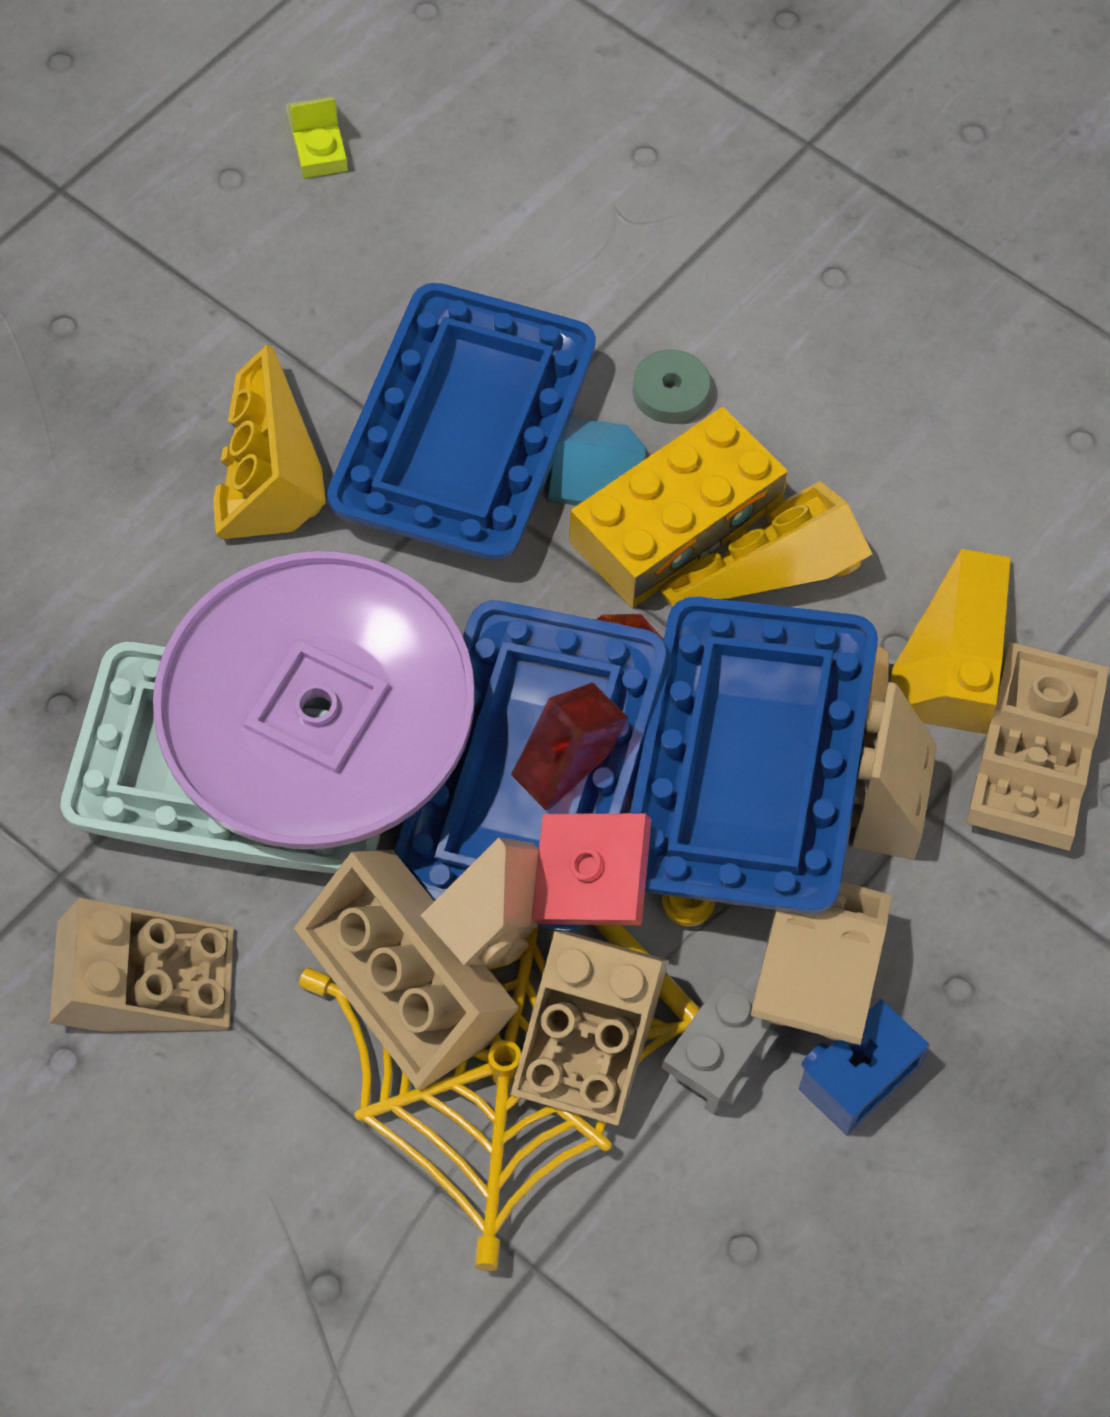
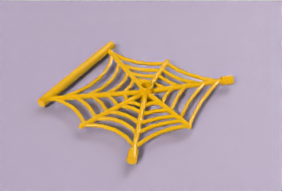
M593 925L610 944L649 954L623 925ZM537 927L526 938L529 942V947L515 960H520L517 979L501 984L506 992L514 989L513 1000L519 1007L507 1023L504 1040H501L499 1034H497L490 1043L491 1048L489 1050L484 1048L473 1055V1057L485 1061L487 1064L465 1071L467 1061L456 1067L453 1076L433 1082L424 1089H414L409 1091L410 1080L402 1071L399 1095L389 1098L393 1077V1062L391 1055L382 1045L384 1075L379 1102L370 1105L372 1075L369 1052L360 1023L349 1004L350 1002L339 987L333 983L330 976L310 967L305 968L299 980V987L322 997H326L327 994L334 996L351 1025L360 1055L362 1070L360 1109L356 1110L354 1114L356 1120L366 1122L422 1166L454 1198L483 1233V1236L477 1238L475 1268L482 1271L497 1270L500 1239L495 1236L518 1202L538 1181L565 1161L595 1146L603 1151H609L612 1147L611 1141L603 1135L606 1122L597 1120L594 1128L581 1118V1115L549 1105L525 1117L505 1131L507 1110L523 1099L514 1095L508 1098L509 1086H512L521 1057V1050L516 1045L518 1029L520 1026L527 1033L529 1028V1022L522 1016L525 995L527 994L533 1008L537 998L536 992L529 980L533 957L542 976L546 965L536 943L539 928ZM501 963L500 965H486L488 969H495L504 966L503 963ZM667 973L665 974L659 997L681 1021L667 1024L653 1018L652 1027H650L646 1041L655 1040L644 1047L639 1063L657 1048L683 1033L700 1010ZM503 1061H508L512 1063L508 1066L499 1065V1063ZM490 1076L492 1081L497 1084L495 1112L480 1095L463 1085ZM452 1089L474 1102L493 1123L492 1143L467 1119L435 1098L434 1095ZM423 1100L456 1122L474 1137L490 1154L488 1186H486L469 1164L439 1135L402 1107ZM392 1111L426 1136L449 1157L486 1199L485 1218L483 1219L465 1196L433 1163L403 1138L377 1120L375 1116ZM556 1112L566 1121L540 1134L515 1154L502 1171L505 1142L528 1125ZM572 1128L577 1129L589 1139L562 1152L536 1171L508 1200L497 1216L500 1189L522 1160L544 1142Z

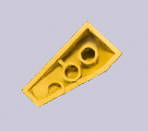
M266 344L236 373L228 415V421L235 425L234 434L230 444L222 448L220 462L227 465L228 468L225 484L221 483L215 487L213 498L215 535L222 539L294 532L308 518L316 516L326 503L322 467L274 348Z

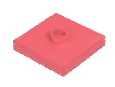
M543 814L531 919L537 924L642 925L652 819L647 814Z

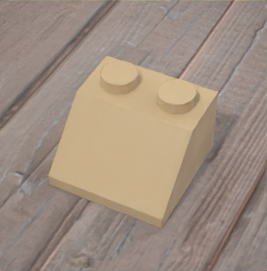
M498 838L420 915L463 965L489 966L503 963L506 966L519 958L529 947V942L526 938L537 928V923L531 918L539 849L533 842Z

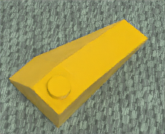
M818 481L765 512L764 514L768 522L759 529L751 531L741 529L731 536V543L728 546L729 550L722 555L711 553L701 557L660 586L659 590L672 607L678 601L687 597L728 599L829 579L832 576H845L858 569L861 565V560L872 555V552L848 502L824 483Z
M961 549L896 660L891 671L890 682L898 685L922 723L987 734L998 697L1011 557Z

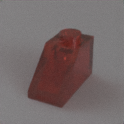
M593 682L550 697L511 775L544 810L553 808L609 755L628 716Z

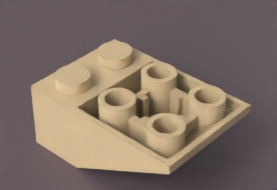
M888 682L883 702L876 700L872 702L868 725H866L851 828H855L852 848L915 860L923 834L937 744L896 683Z
M841 882L840 893L836 903L829 910L820 914H801L774 910L750 1016L768 1020L776 1025H786L820 1034L832 1040H842L860 1045L886 933L892 895Z
M78 898L57 921L49 1023L100 1032L227 1030L230 1020L234 927Z
M555 931L511 1095L618 1126L653 1021L669 960L575 933Z

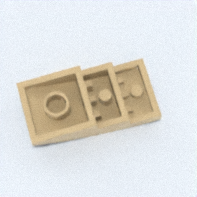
M1009 642L1000 676L997 704L986 734L966 820L967 824L1070 851L1075 837L1081 799L1087 784L1092 750L1098 736L1109 667Z

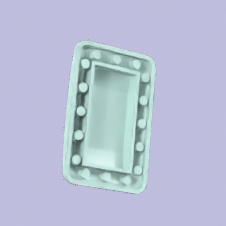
M122 642L106 651L101 660L61 796L60 808L65 821L71 827L102 836L182 852L326 873H336L351 852L376 851L378 849L381 834L357 843L333 848L290 849L250 840L216 823L185 795L175 781L165 762L157 739L153 716V695L159 663L166 647L137 642ZM315 697L305 703L302 712L309 717H321L330 710L332 704L325 698Z

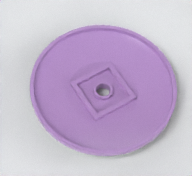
M324 551L288 554L256 563L225 579L205 594L188 611L176 627L166 645L155 679L153 716L156 735L165 762L175 781L185 795L216 823L238 835L271 846L290 849L339 847L360 842L395 827L417 812L444 785L455 769L471 731L475 703L473 669L462 634L451 615L437 598L410 576L392 566L355 554ZM322 697L329 700L332 704L331 708L321 717H309L302 712L305 703L312 698Z

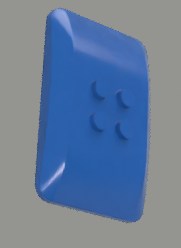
M429 283L419 287L409 301L328 487L327 500L332 512L345 520L485 560L499 561L514 554L522 540L554 462L560 439L566 431L595 352L596 336L594 331L588 324L579 320L443 283Z
M687 597L682 599L671 608L667 619L663 640L668 652L667 666L646 728L630 814H647L652 819L645 892L801 914H820L827 911L836 903L841 888L878 649L877 631L873 623L868 619L855 614L707 597Z
M501 600L484 602L473 610L463 634L473 669L475 689L471 731L465 749L444 785L424 806L404 820L394 850L433 901L498 838L533 842L539 849L543 814H626L639 770L646 728L667 666L668 652L663 640L656 633L645 629ZM537 924L538 928L554 932L567 931L571 933L585 926Z

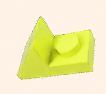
M328 96L285 104L303 179L348 171L347 157L338 126L335 98Z

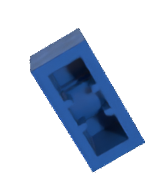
M880 999L868 1010L860 1045L836 1040L832 1045L827 1046L822 1042L806 1056L801 1064V1067L805 1070L799 1090L847 1136L922 1065L930 1044L888 1004ZM863 1059H865L869 1063V1066L865 1063H861L855 1068L850 1063V1061L857 1064L861 1062Z

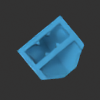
M571 417L566 431L560 439L553 462L548 502L573 506L579 505L645 460L647 448L628 425Z

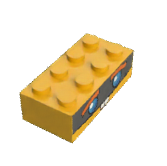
M722 406L571 509L569 543L633 609L659 591L660 586L701 557L716 551L730 541V537L741 529H747L763 518L765 512L782 502L788 470Z

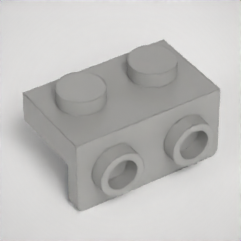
M725 975L666 1056L661 1067L707 1098L705 1109L715 1114L723 1101L730 1105L735 1103L750 1077L743 1073L753 1057L763 1062L780 1035L772 1030L775 1024L768 1020L750 1016L755 995Z

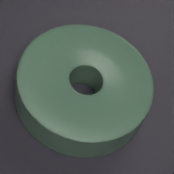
M661 350L648 355L637 366L633 378V398L637 407L649 418L667 424L683 423L698 416L707 405L710 392V375L705 365L694 355L681 350ZM673 384L676 385L677 388L670 389L665 387V385Z

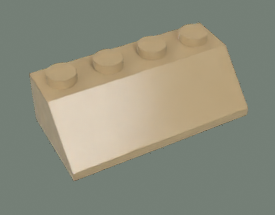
M393 850L351 852L293 929L417 1090L424 1089L487 1047L519 1007L486 965H463L420 916L434 901Z

